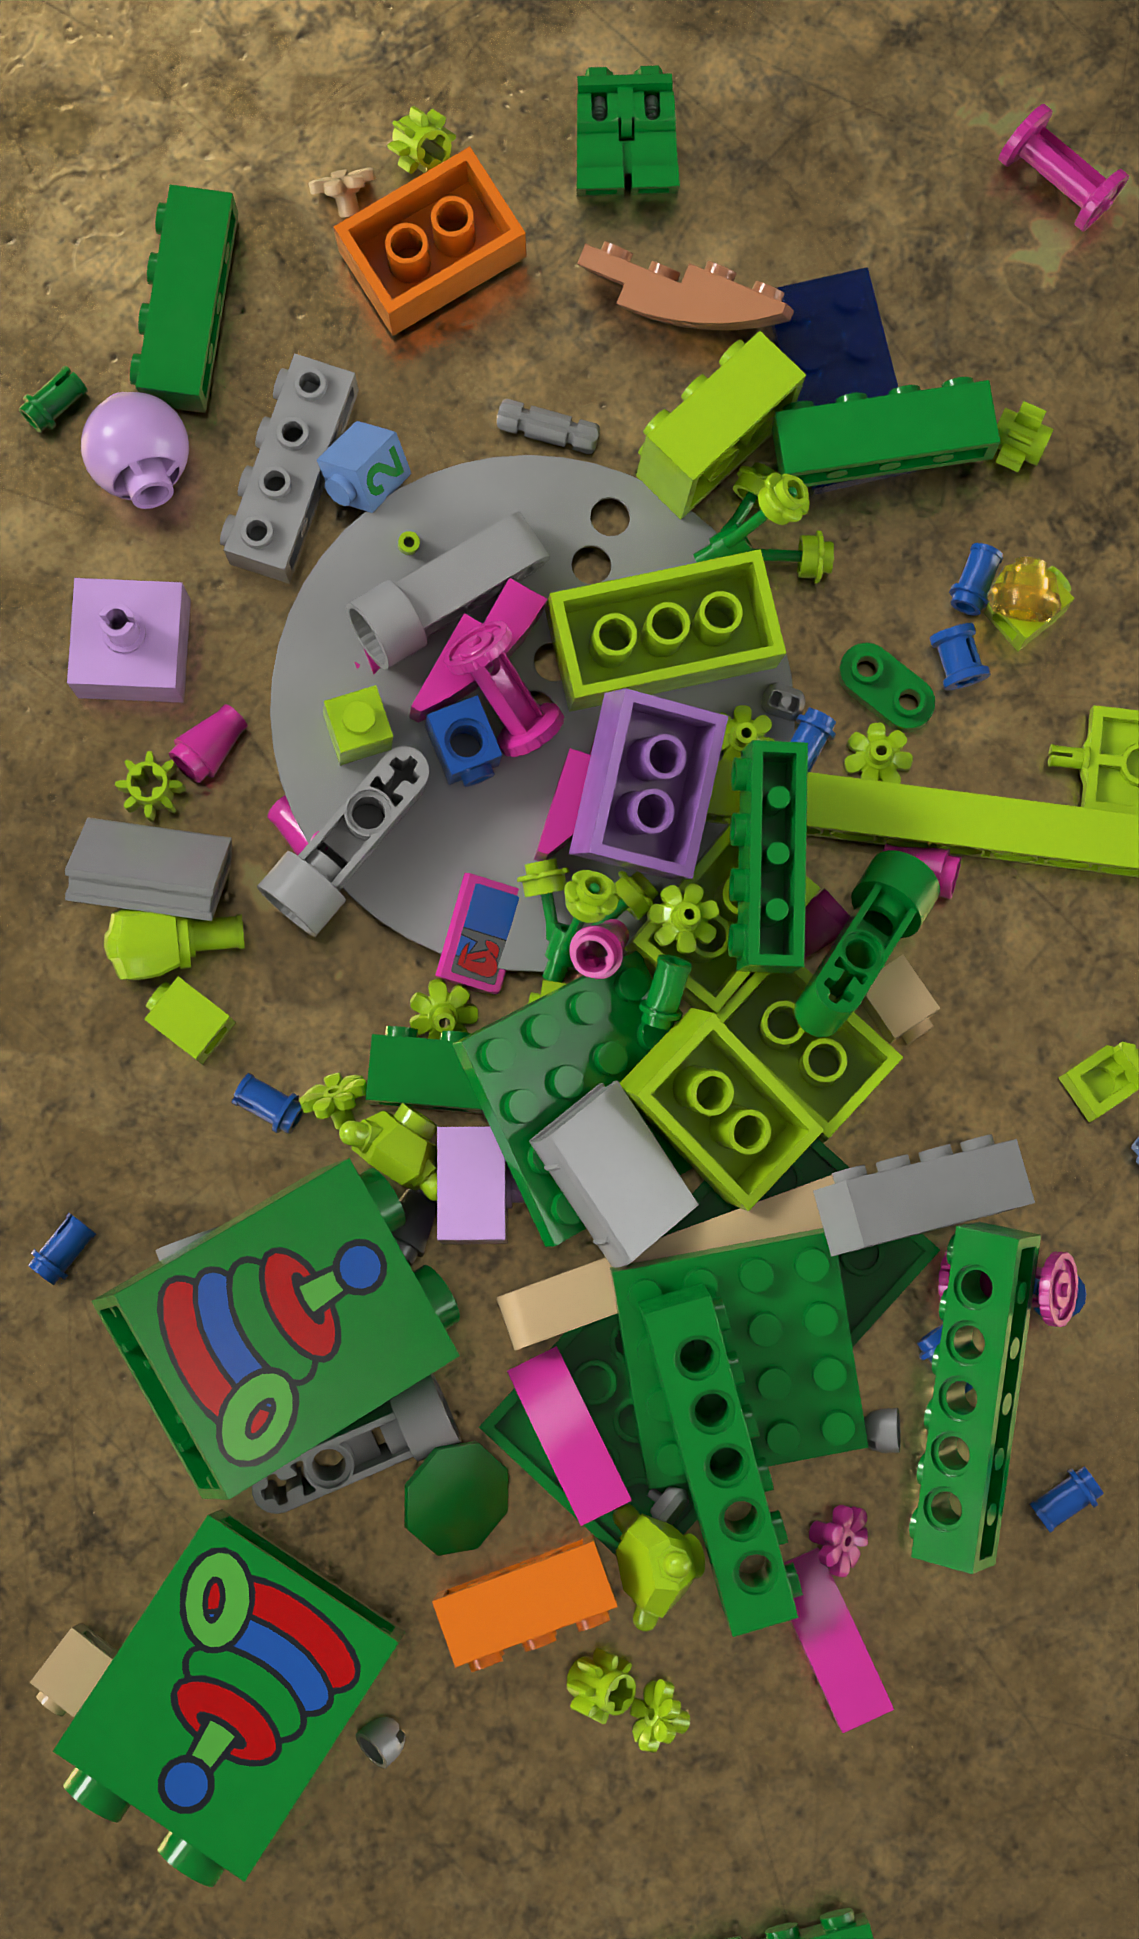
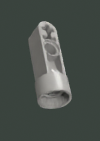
M515 512L397 582L393 583L390 580H386L346 604L347 615L357 638L366 652L379 667L387 670L427 645V637L459 619L464 613H469L499 595L509 578L519 583L544 566L549 561L550 556L521 512Z
M408 746L396 747L387 752L298 856L290 851L283 855L257 885V889L298 927L316 937L346 902V899L339 891L424 793L429 776V765L424 755L417 749ZM407 766L413 768L412 781L414 784L406 780L401 782L394 790L391 802L385 792L393 782L395 772L393 767L400 771L406 769ZM365 804L374 805L380 809L384 820L376 828H362L353 819L352 814L355 809ZM324 845L347 863L343 869L320 851Z
M433 1373L273 1472L272 1474H276L280 1480H286L285 1485L278 1487L274 1480H268V1476L252 1485V1496L255 1503L266 1512L273 1514L285 1513L409 1458L414 1457L419 1462L427 1458L435 1447L462 1443L455 1420ZM379 1426L386 1441L378 1445L372 1429ZM325 1449L336 1450L343 1456L338 1464L329 1467L319 1465L314 1460V1457ZM298 1461H303L305 1477L302 1476V1468H297Z

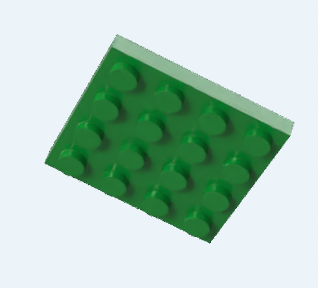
M638 951L625 953L619 969L608 978L595 979L583 975L452 1043L545 1247L557 1246L587 1228L549 1171L544 1169L545 1165L529 1140L598 1084L603 1083L606 1087L613 1081L620 1083L669 1031L652 1027L641 1020L643 1012L639 1009L641 1000L648 997L652 978L642 955ZM641 1115L678 1174L681 1175L692 1169L683 1157Z
M823 1228L636 1262L622 1267H610L644 1472L649 1489L686 1483L687 1479L638 1301L704 1283L712 1299L721 1296L727 1312L730 1330L721 1332L726 1352L736 1350L743 1371L745 1383L737 1385L736 1390L741 1406L751 1405L760 1437L750 1439L755 1459L765 1457L769 1467L869 1448L838 1255L831 1257ZM703 1340L688 1342L681 1350L680 1359L686 1362L700 1360L708 1350V1343ZM717 1394L703 1396L697 1402L695 1412L700 1415L715 1413L720 1408L723 1397ZM733 1448L719 1449L711 1457L710 1465L715 1468H725L731 1465L737 1456V1450Z

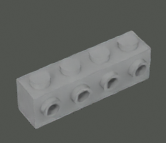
M295 353L289 370L285 368L280 370L273 390V399L277 400L271 418L265 416L262 419L256 435L255 446L260 448L254 467L247 465L240 478L238 496H241L242 500L236 516L229 514L222 528L220 545L225 546L224 552L230 565L290 584L325 487V480L317 459L344 433L359 392L354 372Z
M990 1134L961 1142L962 1152L953 1154L951 1144L919 1152L921 1162L911 1164L909 1156L906 1154L877 1162V1173L868 1175L865 1165L832 1173L835 1184L813 1191L831 1257L1035 1203L1017 1139L995 1144L993 1136Z

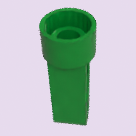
M895 850L880 852L872 859L852 891L851 902L854 911L796 1001L794 1008L795 1018L804 1031L816 1037L833 1035L859 1007L899 940L910 937L918 932L940 895L939 881L924 862L908 853ZM830 994L836 996L833 1001L828 998Z

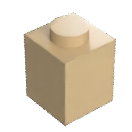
M903 954L882 968L861 1002L889 1044L902 1036L908 1045L934 1027L929 1018L940 1009Z
M82 1622L71 1627L30 1681L40 1691L36 1698L42 1705L58 1716L63 1717L67 1712L72 1717H75L118 1651Z

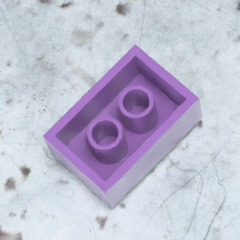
M627 688L605 693L569 854L670 880L693 879L728 716Z

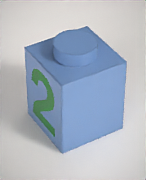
M356 421L317 459L325 480V489L333 501L343 506H351L373 513L384 502L386 497L393 493L412 474L397 433L360 421Z

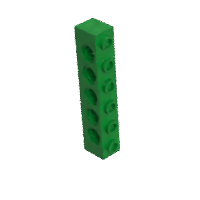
M975 1222L956 1226V1231L949 1241L947 1247V1262L951 1266L949 1283L939 1305V1316L943 1321L941 1341L936 1347L932 1358V1372L936 1375L934 1393L924 1415V1425L928 1430L926 1451L922 1455L917 1468V1482L921 1485L919 1503L912 1514L909 1525V1534L913 1539L912 1558L969 1574H975L996 1565L1041 1234L984 1222ZM982 1272H985L992 1282L993 1289L990 1298L983 1293L980 1287ZM975 1327L980 1330L985 1340L983 1353L973 1343L972 1333ZM966 1383H969L976 1391V1407H973L966 1399ZM959 1438L969 1448L970 1456L968 1462L958 1452L957 1443ZM951 1493L961 1503V1517L953 1511L950 1505Z
M704 1283L638 1301L723 1613L732 1636L736 1637L799 1618L793 1598L803 1596L802 1588L794 1563L784 1565L779 1546L788 1543V1537L780 1511H769L765 1492L774 1490L765 1457L755 1459L750 1439L760 1437L751 1405L741 1406L736 1386L744 1384L745 1379L736 1350L726 1352L721 1332L730 1330V1324L721 1296L712 1299ZM703 1340L708 1343V1350L700 1360L686 1362L680 1359L681 1350L688 1342ZM717 1394L723 1397L722 1404L715 1413L700 1415L695 1412V1406L703 1396ZM733 1448L737 1450V1456L731 1465L725 1468H715L710 1465L711 1457L719 1449ZM745 1501L752 1504L750 1512L743 1519L731 1521L724 1518L726 1510L733 1503ZM758 1554L766 1557L764 1565L756 1572L744 1573L739 1570L742 1561L748 1556Z

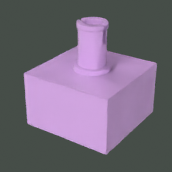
M74 578L67 684L78 698L184 703L191 599L183 583Z
M437 1127V1240L441 1244H508V1208H512V1203H525L491 1128Z

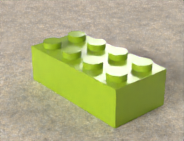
M761 549L553 592L549 594L545 606V614L569 712L600 706L603 703L605 693L627 688L652 695L774 669L786 655Z

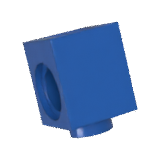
M478 695L427 714L425 728L449 785L462 780L464 786L469 787L486 781L495 775L492 768L499 766L503 755ZM468 734L478 741L480 751L474 756L462 757L453 751L450 741L457 735Z

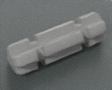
M504 399L497 414V427L501 430L515 434L518 433V430H522L525 432L524 436L562 447L569 443L573 445L572 450L587 454L594 452L600 436V426L597 423L582 419L575 423L572 422V416L536 406H531L530 410L525 409L524 403L511 399Z

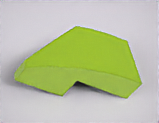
M1121 1042L1115 1047L1106 1045L1059 1077V1080L1089 1123L1139 1090V1049H1136L1135 1044Z

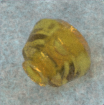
M1018 557L1015 559L1014 564H1009L1002 568L987 593V600L992 610L1001 616L1025 622L1049 621L1061 610L1056 575L1047 570L1048 564L1043 560L1032 557Z

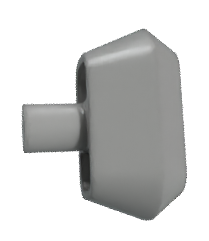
M777 682L770 684L765 689L762 697V707L765 712L789 721L796 720L797 716L802 714L805 706V696L802 691Z
M669 1486L663 1494L654 1488L647 1495L655 1502L650 1510L652 1517L671 1525L674 1524L689 1503L687 1491Z

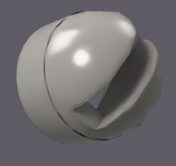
M882 1408L872 1411L865 1416L864 1422L868 1447L872 1451L880 1453H900L901 1430L899 1409Z
M389 1717L375 1718L356 1734L357 1743L365 1755L377 1766L384 1769L404 1749L405 1734L399 1729V1724Z

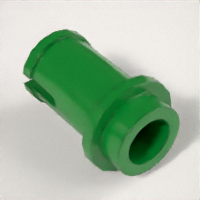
M64 365L60 372L33 396L26 394L23 397L24 404L19 408V411L36 431L41 433L46 427L52 430L56 426L54 420L88 390L77 374L71 373L70 368Z
M661 954L657 958L658 963L648 997L641 1000L639 1009L643 1012L641 1020L644 1023L655 1028L670 1030L674 1026L675 1021H680L683 1012L679 1009L688 975L692 970V964L676 956Z

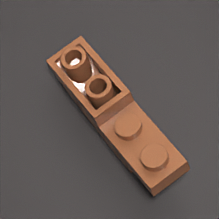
M604 241L601 250L585 244L577 263L588 272L622 285L623 288L616 304L625 310L654 321L675 326L703 330H743L787 322L791 320L794 310L787 303L782 302L785 295L783 291L760 281H755L752 289L734 282L737 275L736 272L711 261H707L704 269L689 263L682 282L679 283L678 279L681 273L654 261H651L649 269L640 267L630 262L633 253Z

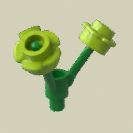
M755 462L752 467L741 466L737 473L739 478L734 484L733 490L742 499V502L733 516L723 526L721 532L709 538L710 544L693 554L696 562L759 550L752 547L747 536L768 519L779 525H786L789 522L801 520L802 516L808 513L810 506L809 493L804 482L800 478L787 473L781 476L770 467L759 462ZM752 507L760 509L742 524ZM817 530L815 535H800L798 550L761 549L764 561L797 562L798 578H813L814 584L820 582L823 573L831 574L833 570L834 544L832 541H824L823 533L820 530Z
M556 858L524 864L526 875L517 878V883L522 882L525 898L541 895L546 921V940L549 941L545 952L548 962L542 976L547 981L563 983L568 968L574 967L570 958V943L574 935L583 928L585 922L593 923L590 926L601 924L609 919H617L626 910L636 920H639L655 904L652 900L659 895L651 882L638 871L629 877L625 871L621 870L618 872L621 878L614 883L602 873L581 870L573 874L572 881L566 882L565 873H569L570 869L567 867L558 869ZM564 890L566 907L574 917L570 925L558 922L553 892Z

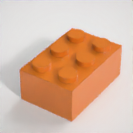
M470 146L333 226L338 251L392 336L527 257L525 231Z
M594 1535L437 1592L432 1600L455 1668L468 1663L471 1672L501 1662L503 1660L502 1656L505 1654L503 1650L522 1643L525 1652L548 1645L557 1640L556 1630L575 1623L578 1632L604 1624L610 1621L609 1610L618 1607L617 1599Z

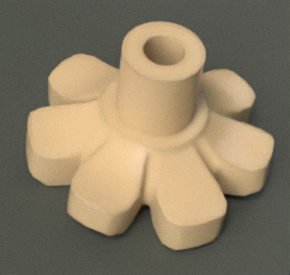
M372 167L355 170L348 173L347 169L332 172L331 177L313 180L308 184L312 195L325 193L326 196L336 198L339 215L342 218L352 216L360 211L356 193L361 187H365L366 182L376 180V176Z

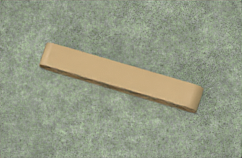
M827 1176L759 1201L750 1211L740 1208L663 1236L631 1263L823 1228L813 1191L835 1184L833 1176ZM606 1257L496 1298L514 1350L617 1314L610 1267L613 1266L610 1265Z

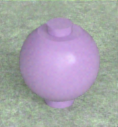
M118 392L100 403L88 417L81 437V453L88 473L102 489L116 497L132 500L133 504L138 508L150 509L166 503L174 493L173 485L178 481L187 464L189 441L181 418L166 402L147 393Z

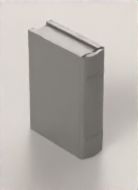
M88 817L65 868V875L69 876V886L65 893V900L212 921L231 867L232 838Z
M613 1081L606 1087L603 1083L598 1084L529 1140L545 1165L544 1169L549 1171L594 1239L593 1243L598 1245L610 1265L614 1268L633 1262L699 1205L618 1081Z

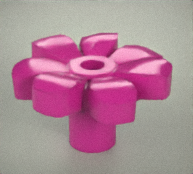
M838 1505L833 1510L832 1523L816 1520L811 1525L809 1539L811 1542L824 1545L818 1555L821 1564L830 1567V1574L846 1577L849 1574L850 1567L854 1568L861 1555L857 1546L865 1547L868 1545V1529L864 1527L867 1522V1513L864 1509L855 1506L850 1508L849 1506Z

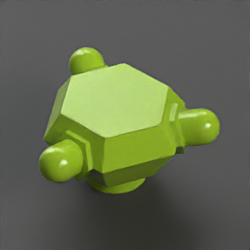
M402 1102L394 1115L383 1110L360 1122L347 1121L340 1127L339 1136L341 1141L346 1145L352 1146V1150L369 1165L398 1184L414 1191L420 1189L427 1198L437 1201V1145L431 1141L437 1131V1127H439L436 1123Z
M626 1503L613 1511V1521L623 1533L620 1537L622 1541L616 1549V1556L623 1591L636 1604L632 1618L633 1624L638 1630L646 1632L652 1630L656 1626L659 1617L663 1618L686 1594L694 1579L702 1577L705 1571V1555L701 1543L693 1534L683 1535L673 1525L643 1513L639 1514L634 1506Z

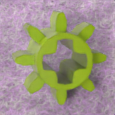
M412 106L409 115L402 117L399 121H393V141L387 147L401 156L398 166L410 174L414 173L417 168L425 173L450 158L451 142L456 139V134L443 127L446 117L439 112L431 109L426 115L423 111Z
M1023 401L1018 413L1005 407L997 424L1000 437L998 449L1001 451L996 459V463L1016 472H1019L1024 461L1035 466L1038 465L1054 430L1042 424L1047 412L1046 410L1026 401Z
M147 751L144 762L137 763L136 765L130 760L124 762L129 770L126 780L116 781L115 786L119 791L131 794L123 805L129 813L136 811L141 806L144 808L146 818L150 822H154L156 811L165 808L172 813L177 811L172 803L174 793H182L186 791V787L183 782L170 780V777L178 768L172 759L165 762L161 767L157 764L156 757L152 751ZM155 776L162 787H154L152 796L146 797L139 787L147 786L149 784V777Z
M600 1647L595 1649L593 1658L583 1656L576 1660L567 1676V1689L575 1697L570 1704V1708L602 1724L607 1723L609 1714L614 1716L623 1714L631 1706L636 1693L635 1681L628 1675L632 1663Z

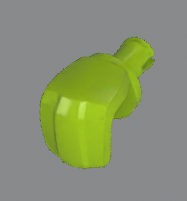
M119 908L111 913L109 929L104 935V949L107 958L112 962L115 972L121 980L148 979L161 976L178 967L181 969L192 968L191 957H196L197 951L245 948L242 914L229 917H214L212 921Z

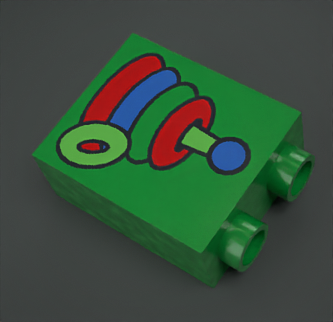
M350 1158L319 1168L91 1301L202 1499L230 1500L460 1356L446 1331L460 1321L457 1303L447 1284L432 1267L423 1265L412 1271L392 1235V1232L405 1225L406 1218L403 1207L390 1183L375 1168H369L358 1174Z
M223 1509L208 1514L54 1748V1753L75 1766L64 1782L63 1787L81 1805L109 1821L120 1822L132 1805L169 1830L157 1850L170 1865L190 1879L202 1885L214 1887L226 1869L245 1882L406 1632Z

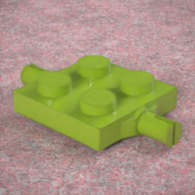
M1093 705L1089 715L1088 737L1082 748L1051 744L1048 754L1050 756L1048 767L1080 769V777L1083 783L1081 807L1139 814V710Z

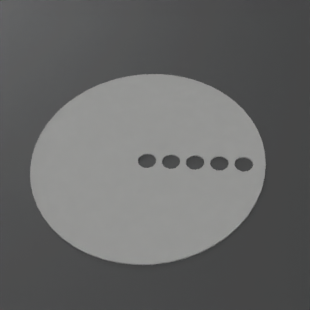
M518 455L492 457L461 463L428 474L388 495L373 513L364 512L339 535L321 556L303 583L288 614L278 644L273 670L270 717L273 750L280 781L292 814L309 843L312 836L321 830L385 754L389 752L386 751L340 766L323 717L324 701L377 685L394 736L392 749L408 746L420 751L428 762L429 776L422 796L343 886V889L351 898L388 927L407 939L441 954L464 873L475 874L519 889L517 894L519 901L498 968L511 971L544 972L548 962L545 952L549 941L546 940V921L541 895L525 898L522 882L517 883V878L526 875L524 864L539 862L534 860V856L565 758L570 748L590 754L602 705L569 712L562 681H549L537 673L534 666V656L540 647L552 643L544 608L542 615L525 641L512 654L509 660L530 692H541L548 696L552 703L557 704L565 717L563 726H561L559 732L550 741L528 754L518 757H507L502 753L503 756L499 766L492 768L495 775L488 780L469 787H465L462 780L449 785L425 728L426 719L418 723L410 719L409 715L412 703L462 617L427 637V645L387 670L380 667L373 675L364 647L350 624L346 604L386 580H390L393 583L397 582L515 512H521L550 556L549 561L544 566L519 583L547 598V600L550 593L591 585L580 581L572 570L574 555L584 547H597L608 555L611 562V571L608 577L602 581L605 582L697 563L693 554L709 545V538L717 534V532L692 511L680 520L641 480L626 473L595 463L564 457ZM603 499H615L626 506L630 521L624 532L616 536H606L599 533L593 527L590 516L591 510L597 502ZM412 531L420 539L419 549L413 555H405L398 548V540L403 532ZM412 540L404 541V544L407 547H412L414 545ZM499 595L466 615L484 623ZM787 654L774 669L652 694L656 697L715 713L723 712L732 719L735 707L746 705L752 710V720L760 715H766L771 720L772 727L764 735L765 737H770L775 741L790 742L794 735L795 720L789 721L765 712L762 707L763 694L770 684L777 682L793 688ZM354 662H357V663L360 664V667H359L358 669L356 668V665H355ZM478 687L458 702L478 695L497 740L498 735L504 728V724L481 688ZM460 734L450 741L453 751L459 756L471 757L480 751L478 741L471 735ZM723 752L720 753L719 761H721L724 755ZM407 766L406 769L400 771L393 767L395 771L393 782L385 792L391 802L393 792L401 782L406 780L414 784L412 781L413 768ZM370 804L359 806L352 814L355 823L365 829L376 828L384 820L380 809ZM705 822L697 861L727 825ZM572 840L549 858L557 859L558 869L566 867L570 869L569 873H565L566 882L572 881L573 874L581 870L602 873L614 883L621 878L618 875L619 871H625L629 877L636 872L571 855L569 851ZM325 845L320 849L341 869L347 865L345 861L329 848L325 851ZM642 873L658 891L659 895L652 901L660 905L663 902L660 896L661 891L670 885L676 886L682 880H670ZM564 890L553 892L558 922L570 925L574 917L566 907ZM626 910L616 919L626 925L629 931V941L648 920V912L639 920H636ZM585 922L583 928L588 927L593 923ZM569 967L568 970L576 969V968H575V967Z

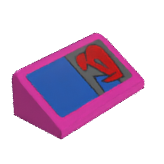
M464 873L435 974L436 977L456 985L461 984L474 992L499 994L506 970L499 969L498 965L519 901L517 896L518 888L475 874Z

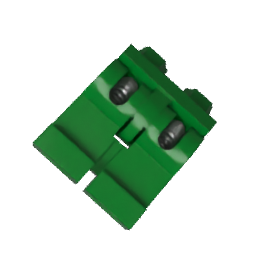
M659 65L640 66L634 74L613 75V72L607 67H588L585 76H577L576 197L623 195L624 177L627 176L631 178V195L678 194L680 181L672 73L663 74Z

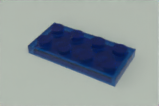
M868 267L777 287V289L785 293L782 302L787 303L794 310L790 321L771 325L776 346L806 374L797 401H812L814 406L835 403L837 398L851 393H865L868 398L888 395L889 391L898 387ZM916 470L812 486V490L815 495L916 472Z

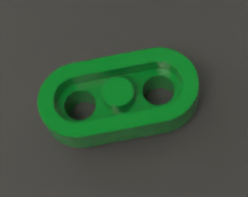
M873 643L854 645L843 655L838 669V678L846 693L894 730H900L903 733L915 732L928 723L935 709V696L931 687L923 679L885 649ZM862 661L873 663L876 667V674L870 677L861 675L858 672L857 664ZM904 694L913 695L918 701V707L913 710L904 709L900 705L899 697Z

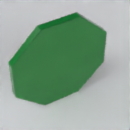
M477 1441L435 1447L405 1483L404 1527L437 1556L478 1549L508 1512V1469Z

